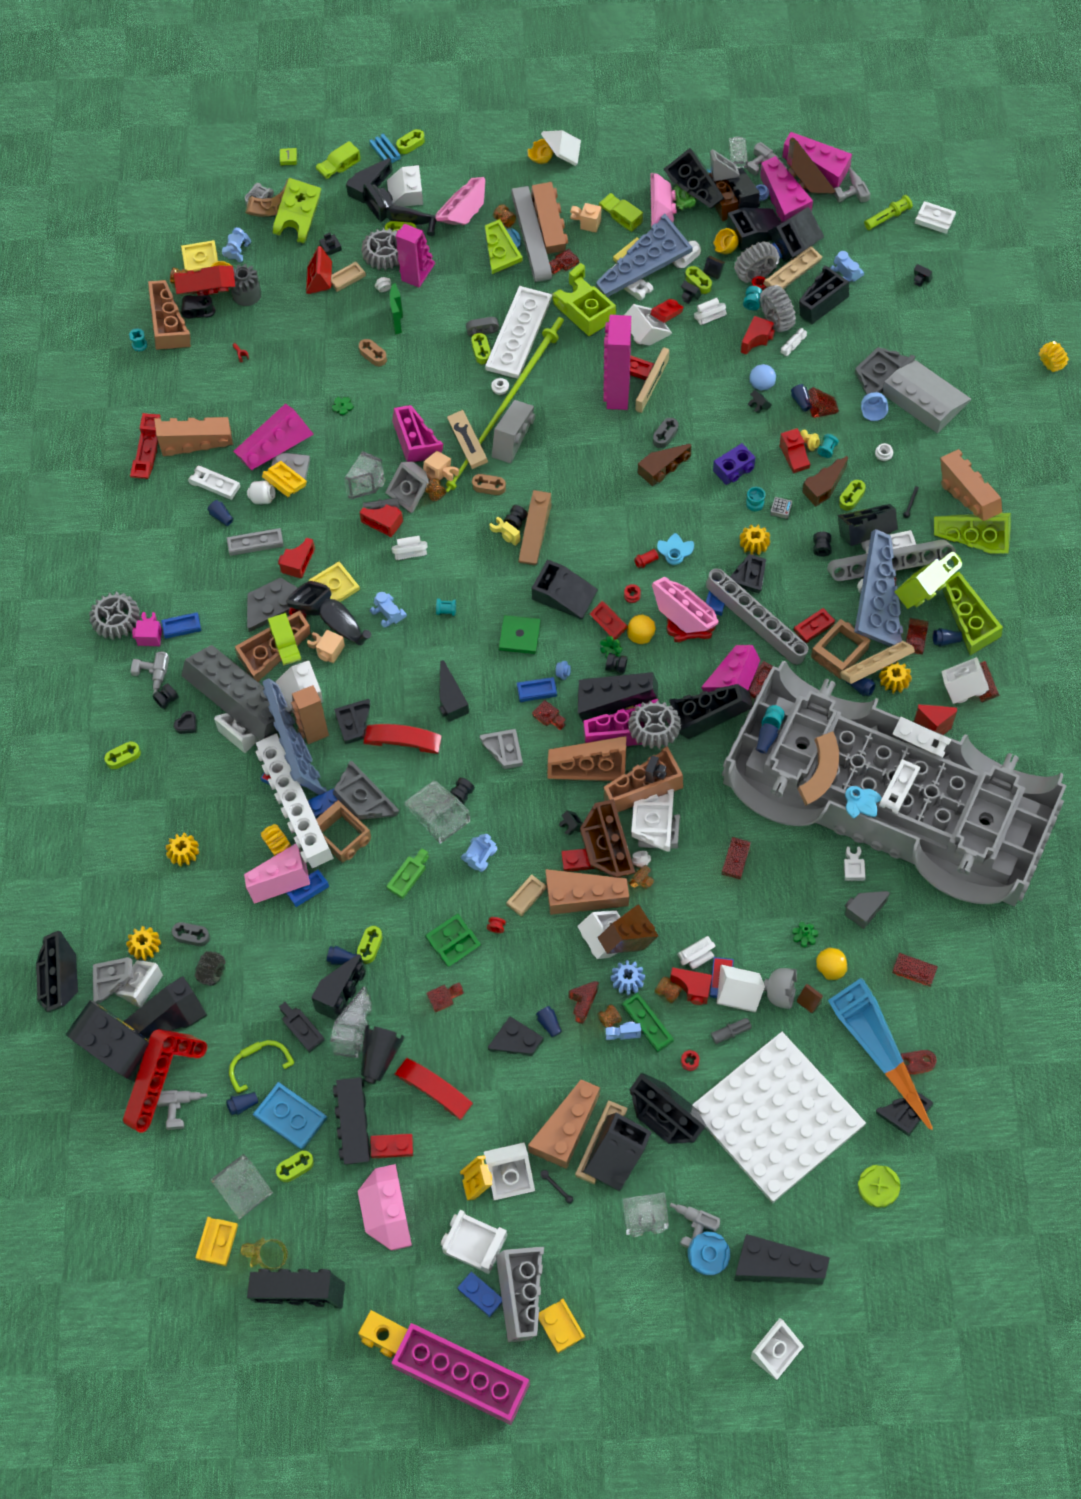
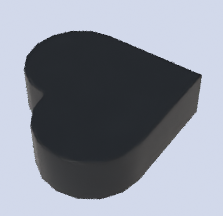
M192 711L184 712L181 718L174 722L175 731L179 734L197 733L195 714Z

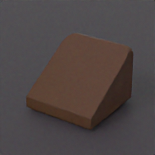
M806 984L797 999V1003L810 1013H813L821 1004L823 995L809 984Z

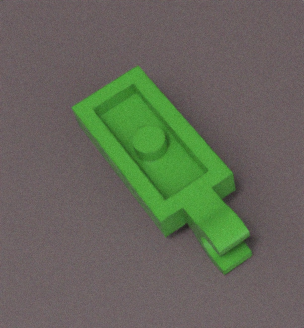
M421 848L414 859L409 856L386 886L387 890L404 899L426 869L423 864L429 858L428 852Z

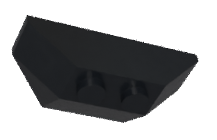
M56 931L43 937V945L36 962L37 1001L49 1013L64 1007L78 993L76 953L61 931Z
M641 1073L629 1089L636 1117L668 1144L694 1143L707 1126L693 1105L660 1080Z

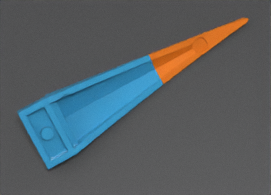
M860 978L830 998L828 1002L840 1021L885 1073L924 1124L933 1130L877 1000L864 979Z

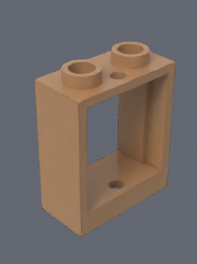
M840 619L813 647L811 658L841 679L840 672L853 666L869 649L870 640L865 636L855 633V629L850 623ZM838 632H841L859 645L844 662L824 649Z
M338 800L321 814L316 821L323 833L342 816L360 833L342 851L323 834L331 853L344 863L346 860L352 859L358 849L365 847L370 842L371 834L370 830Z

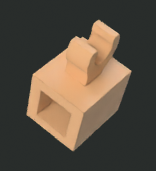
M585 203L583 210L577 206H572L570 218L580 220V229L597 233L601 222V206Z
M438 451L424 461L423 470L426 471L427 477L436 483L444 477L452 481L453 474L455 476L459 475V469L451 467V458Z
M326 630L322 637L313 632L312 638L316 639V641H307V645L310 648H316L318 657L325 662L330 661L334 663L345 647L344 638L329 630Z

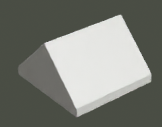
M563 130L543 131L541 133L557 157L574 166L578 164L581 140Z
M225 713L215 716L214 720L218 732L244 753L259 741L257 737L229 714Z
M137 960L132 966L133 979L118 989L115 994L140 1008L163 974L156 963Z
M721 965L717 1004L756 1012L765 988L760 973Z
M779 1318L752 1351L750 1358L777 1380L804 1346L786 1323Z

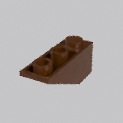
M726 179L714 181L725 198L715 206L722 221L727 220L729 212L738 210V200Z
M686 444L650 453L638 463V474L651 486H654L657 482L660 483L668 473L674 472L678 465L683 461L686 462L691 457L692 445Z
M847 456L837 459L831 466L821 469L818 474L813 477L810 476L804 481L802 493L815 507L831 497L847 467Z

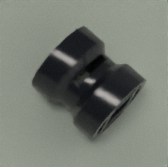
M513 505L510 509V514L505 517L504 523L507 521L519 530L522 526V521L527 518L528 513L523 507Z
M817 532L813 535V542L815 544L813 552L816 556L825 557L832 553L830 533Z
M609 653L605 671H617L618 674L624 675L628 656L622 655L619 657Z
M168 683L162 687L160 692L156 691L152 695L155 702L163 710L169 706L171 701L174 702L179 698L176 691Z
M460 777L456 781V787L452 788L448 795L455 802L465 804L468 800V794H471L475 787L470 781Z

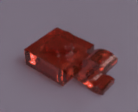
M567 249L549 262L552 266L551 272L555 274L562 268L567 271L579 264V258L570 249Z
M546 700L532 712L533 717L545 726L551 723L557 729L562 730L566 725L563 723L565 719L559 715V710Z
M460 982L452 985L449 989L444 984L427 992L435 1013L453 1005L452 998L464 994Z

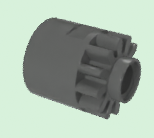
M247 264L241 267L237 265V269L233 268L235 287L230 288L232 298L238 305L251 306L261 298L257 270H253V266L247 268Z

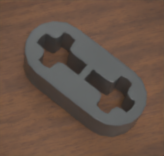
M495 317L470 320L466 323V331L469 336H473L476 333L486 335L499 330L498 320Z
M666 418L653 435L654 446L657 448L668 446L678 432V421L676 419Z
M179 922L172 928L174 939L180 943L205 946L210 940L209 932L203 926ZM184 929L185 933H182L181 936H179L178 932ZM201 933H203L204 937H201L200 940H198L197 936L195 935L199 936Z

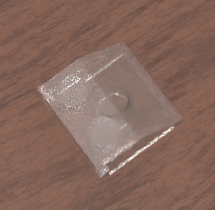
M362 451L345 477L349 499L352 500L376 493L379 487L383 486L385 477L380 458Z
M244 1154L210 1180L239 1219L273 1193L253 1163Z
M665 1193L623 1199L622 1213L626 1235L631 1234L632 1237L643 1235L644 1232L652 1231V1233L656 1234L668 1229L669 1222Z

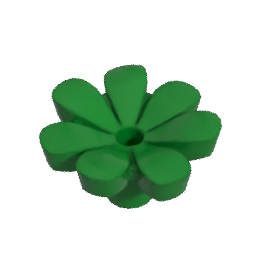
M608 636L606 640L600 641V645L603 646L600 648V651L606 653V659L609 653L620 656L622 647H620L619 640H614L612 636Z
M800 922L798 924L799 928H794L792 934L795 935L793 941L796 943L801 941V947L804 948L807 947L808 942L814 945L816 943L814 937L819 935L818 930H813L814 925L811 923L805 925L804 922Z

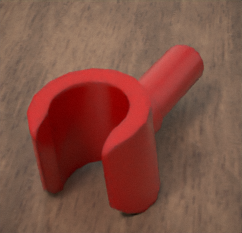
M234 343L233 347L238 353L239 362H243L242 356H246L249 359L248 352L241 350Z

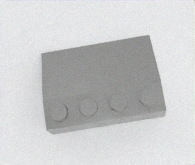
M916 360L896 370L884 382L882 392L885 397L936 433H939L971 401V398Z

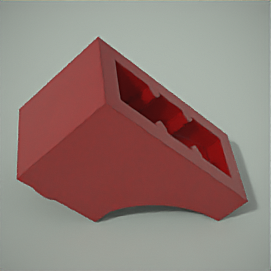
M754 316L742 340L741 353L747 355L756 346H767L769 340H773L775 330H773L774 322Z
M798 428L781 433L779 444L793 473L810 468V462L804 446L805 442Z
M387 504L383 508L374 510L363 507L359 512L361 523L391 538L403 522L402 512L397 507H391Z
M306 538L300 546L294 549H285L284 554H281L278 560L281 573L302 579L315 551L313 539Z
M672 967L670 982L684 989L687 994V1001H691L695 1005L707 1004L712 975Z

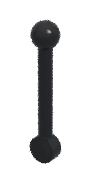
M915 486L907 510L903 513L905 518L910 517V510L918 492V486Z
M547 1170L541 1171V1178L547 1179L565 1197V1201L571 1204L574 1200L573 1197L567 1195L555 1183Z

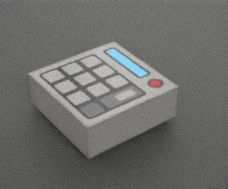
M775 497L770 515L788 519L792 501Z

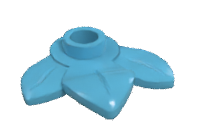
M674 533L667 542L659 540L657 549L665 556L669 564L678 565L683 561L684 557L691 555L694 549V542L687 541L683 543L679 535Z
M851 786L845 792L847 801L846 811L853 819L860 813L876 817V803L880 802L882 797L872 789L862 790L858 786Z

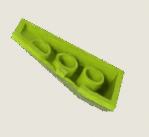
M1000 513L985 521L974 514L934 517L935 536L981 549L987 553H1009L1011 513Z

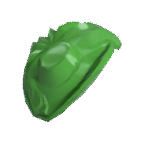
M675 185L676 200L674 201L676 207L681 210L694 207L697 199Z

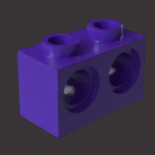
M741 443L714 460L713 472L727 485L737 481L743 474L750 473L755 467L756 457Z

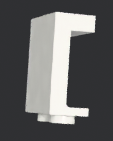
M460 1210L458 1215L454 1214L450 1226L452 1228L449 1234L445 1233L442 1238L443 1253L489 1274L496 1261V1255L499 1254L507 1238V1230L500 1227L498 1229L467 1216L464 1211Z

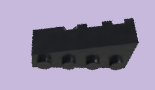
M654 673L580 679L578 686V715L583 724L584 720L609 714L630 706L635 707V705L642 702L646 704L651 700L658 699V682Z
M739 684L717 688L711 692H700V694L694 696H683L681 699H669L670 706L672 705L673 710H677L678 716H680L681 729L679 734L687 739H691L753 707L750 692Z
M361 1077L336 1080L337 1085H333L334 1098H338L339 1105L335 1106L336 1119L340 1118V1127H337L338 1140L342 1139V1148H339L340 1161H344V1165L371 1162L369 1136L366 1131L368 1128L367 1115L364 1110L366 1098L362 1087H365L364 1080Z
M746 1234L734 1281L823 1284L830 1258Z
M258 1269V1272H250L247 1298L254 1303L281 1305L286 1300V1303L296 1306H303V1303L306 1302L307 1304L315 1305V1307H324L325 1303H331L335 1308L343 1309L345 1282L332 1274L331 1270L319 1269L318 1272H311L308 1269H298V1272H291L288 1269H278V1272H271L269 1269Z

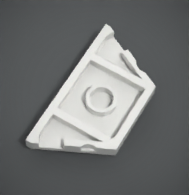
M674 789L667 790L668 794L659 797L655 794L647 799L634 802L632 837L670 852Z

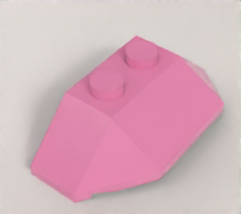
M650 173L651 227L661 220L664 213L673 222L674 214L677 213L676 204L674 203L676 192L672 190L671 184L660 175Z
M471 178L435 214L436 220L452 225H466L469 223L472 216L478 213L480 207L484 204L485 178Z
M666 577L653 582L652 588L659 611L684 632L707 631L718 624L719 621L716 618L714 609L687 587L677 582L669 581Z
M396 1164L376 1168L358 1190L365 1232L391 1251L410 1247L412 1243Z

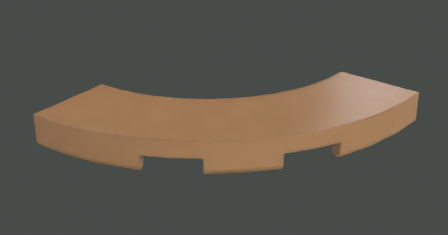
M288 180L282 191L273 198L249 197L245 213L257 217L277 215Z
M833 731L814 739L818 751L817 769L808 782L797 788L805 806L819 799L829 789L837 774L839 749Z

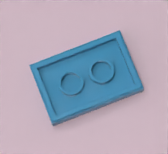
M279 1082L253 1113L256 1119L301 1151H303L327 1120L325 1114Z

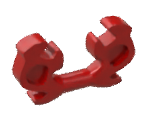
M667 618V633L674 637V642H683L694 638L710 639L712 638L711 632L716 628L714 626L707 631L686 633Z

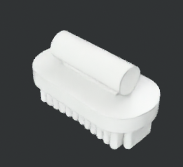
M689 241V244L693 247V252L672 262L676 267L685 268L700 255L701 249L696 241Z
M717 298L697 306L698 312L694 313V318L700 325H704L727 315L725 303H719Z
M419 536L397 539L398 545L392 547L395 559L402 560L427 555L426 548L428 546L426 541H420Z
M706 936L677 953L682 965L689 963L691 969L694 970L714 958L711 949L716 945L710 940L709 936Z

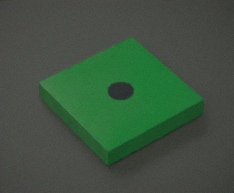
M504 615L499 650L536 654L541 619Z

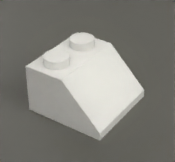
M419 165L402 167L387 180L388 191L392 195L394 205L402 207L423 205Z
M633 304L625 315L632 316L631 333L636 343L650 346L672 334L665 323L650 315L652 308Z
M977 657L942 671L944 684L953 704L963 703L968 698L983 695L989 690Z
M310 661L291 666L276 681L287 706L292 709V713V693L314 685L321 703L323 702L321 690Z
M617 910L592 912L577 926L582 937L591 948L592 954L597 959L610 958L617 954H607L597 938L613 922L620 918Z
M525 1143L484 1152L486 1164L488 1165L489 1172L492 1174L493 1185H491L494 1200L535 1191Z

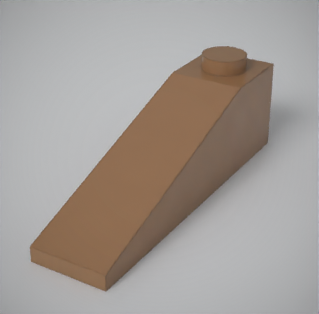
M533 490L519 563L537 565L552 505L551 493Z

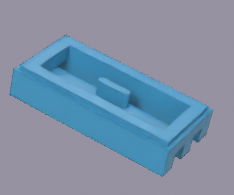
M381 134L380 138L378 136L375 137L374 141L372 139L369 140L371 147L382 161L387 158L377 144L380 145L384 153L391 159V163L401 159L398 151L384 134Z

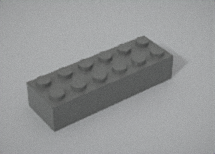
M213 645L185 659L181 676L260 741L278 732L274 726V716L268 708L270 705L269 701L263 693L264 687ZM287 706L285 709L291 715L292 709Z

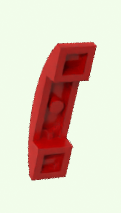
M142 413L139 428L141 434L136 459L132 463L131 478L149 479L158 447L154 419H160L161 416L159 414Z
M374 724L367 725L363 743L375 746H382L385 743L419 748L420 752L439 754L442 735L405 725Z
M408 1058L404 1060L394 1074L408 1085H413L444 1106L446 1111L459 1120L464 1117L473 1105L466 1096L448 1082Z

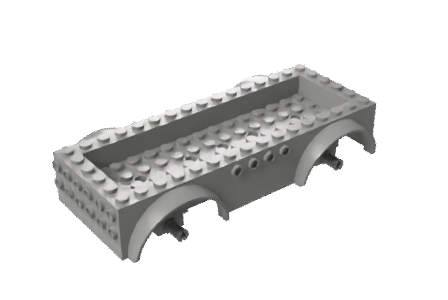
M783 661L779 668L772 667L723 764V784L731 787L746 806L769 820L785 825L806 826L814 823L834 830L839 835L851 837L855 842L865 843L874 850H882L889 853L893 858H901L915 864L920 874L931 885L959 900L976 904H994L1003 901L1012 906H1016L1018 900L1022 902L1064 803V800L1061 798L1067 785L1061 783L1063 779L1062 773L1044 777L1016 771L1014 768L1019 758L1014 755L1012 762H1010L1013 755L1011 753L1006 755L1005 761L1001 765L976 749L966 734L960 742L951 739L950 744L944 750L943 758L892 735L900 717L876 708L877 698L865 703L843 700L831 696L836 684L833 681L828 684L829 679H825L821 689L818 690L800 679L789 668L786 661ZM769 706H780L784 710L785 716L777 732L778 736L768 749L767 754H762L756 751L762 719ZM833 731L839 749L837 774L829 789L819 799L805 806L797 788L808 782L817 769L818 751L814 739ZM934 739L931 746L937 748L939 741ZM804 744L807 748L799 749L797 745ZM902 759L920 767L919 773L898 814L893 813L887 807L885 809L880 807V802L876 803V817L860 813L853 819L847 813L845 792L849 787L858 786L862 790L872 789L883 797ZM890 797L889 799L890 801H893L895 803L897 801V799L893 797ZM986 819L990 825H983L980 823V820Z

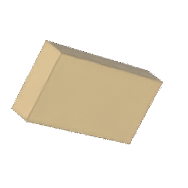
M354 262L332 274L331 285L338 292L365 277L366 273L357 262Z
M531 875L506 902V905L522 917L547 889V886Z

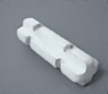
M800 328L796 332L797 334H794L781 347V354L788 356L800 344L801 340L807 336V331Z

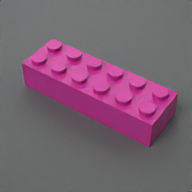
M610 315L609 322L605 324L603 402H607V409L628 410L632 316Z
M412 1323L391 1363L394 1369L509 1425H512L530 1386L529 1379Z

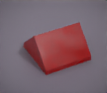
M320 246L317 247L307 266L306 294L331 289L332 260Z
M918 704L913 722L944 735L952 729L957 708Z

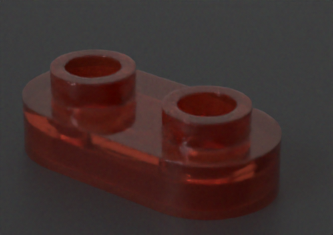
M929 1050L900 1054L903 1061L907 1060L910 1063L905 1065L909 1075L929 1072L934 1069L937 1062L935 1054ZM923 1058H929L930 1062H925Z

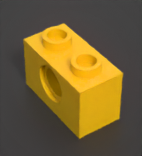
M371 1310L358 1334L364 1345L370 1348L374 1345L381 1349L380 1353L391 1358L392 1355L395 1356L408 1329ZM382 1331L389 1333V1337L384 1341L378 1339V1335Z

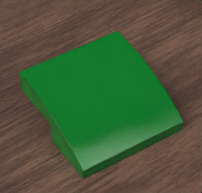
M394 283L390 289V307L396 335L402 333L400 319L403 318L401 296L396 283Z
M458 913L425 935V938L447 967H450L481 946L472 930L466 926Z

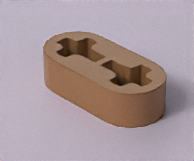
M370 339L360 341L359 352L364 358L375 366L385 365L387 356L381 347Z
M477 474L472 479V487L479 493L502 495L506 491V482L501 477Z

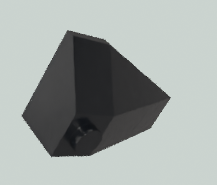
M691 148L664 168V171L674 184L712 209L725 199L708 170Z
M182 976L162 989L124 1020V1022L146 1038H150L155 1030L171 1031L181 1027L187 1028L206 1017L207 1014Z

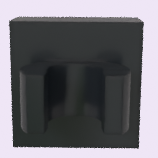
M325 234L324 238L319 240L320 246L328 256L342 250L341 244L334 234Z
M708 256L703 272L708 276L719 279L725 262Z
M919 264L915 266L914 276L916 277L914 284L921 287L924 281L930 283L933 278L932 271Z
M686 281L681 285L683 290L681 298H683L684 302L689 304L692 298L697 300L700 298L701 292L698 287Z
M754 390L750 394L754 399L750 400L748 405L752 408L754 404H757V407L754 409L756 413H760L762 407L768 410L772 406L758 391Z
M651 756L645 770L646 782L653 783L655 777L664 780L667 774L665 772L666 766L659 764V757Z
M567 810L562 814L564 820L560 822L559 826L565 827L568 824L569 828L564 832L566 835H571L574 831L580 832L583 822L576 812Z

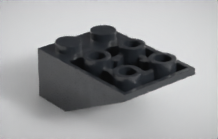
M809 207L768 230L773 242L781 252L783 261L793 258L824 238Z
M741 208L729 212L727 217V228L733 229L736 232L738 246L741 251L750 248L751 245H756L758 242L771 241L772 238L768 230L781 223L774 210L770 208Z
M548 559L531 588L532 600L579 619H583L598 591L597 588L565 566Z
M357 954L319 982L311 997L316 1012L336 1021L345 1014L349 998L352 999L357 989L356 985L358 981L361 982L366 973L360 954Z
M618 1113L607 1115L583 1172L620 1191L644 1152L652 1131Z

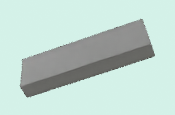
M281 528L227 537L230 556L284 547Z

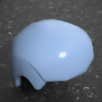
M761 364L752 369L749 380L755 389L760 391L768 390L774 386L776 374L771 366Z
M878 392L869 393L864 396L861 401L863 416L870 421L883 419L888 413V402L885 396Z

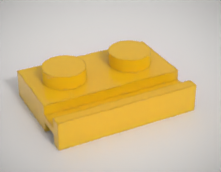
M282 461L268 468V471H264L262 474V478L287 497L304 488L307 483L303 477Z
M485 1155L477 1156L460 1171V1174L464 1175L462 1182L467 1200H475L493 1185L492 1174L489 1172L488 1165L484 1164Z
M207 1217L195 1257L196 1260L226 1267L238 1224Z
M564 1299L539 1312L538 1320L558 1354L585 1338Z

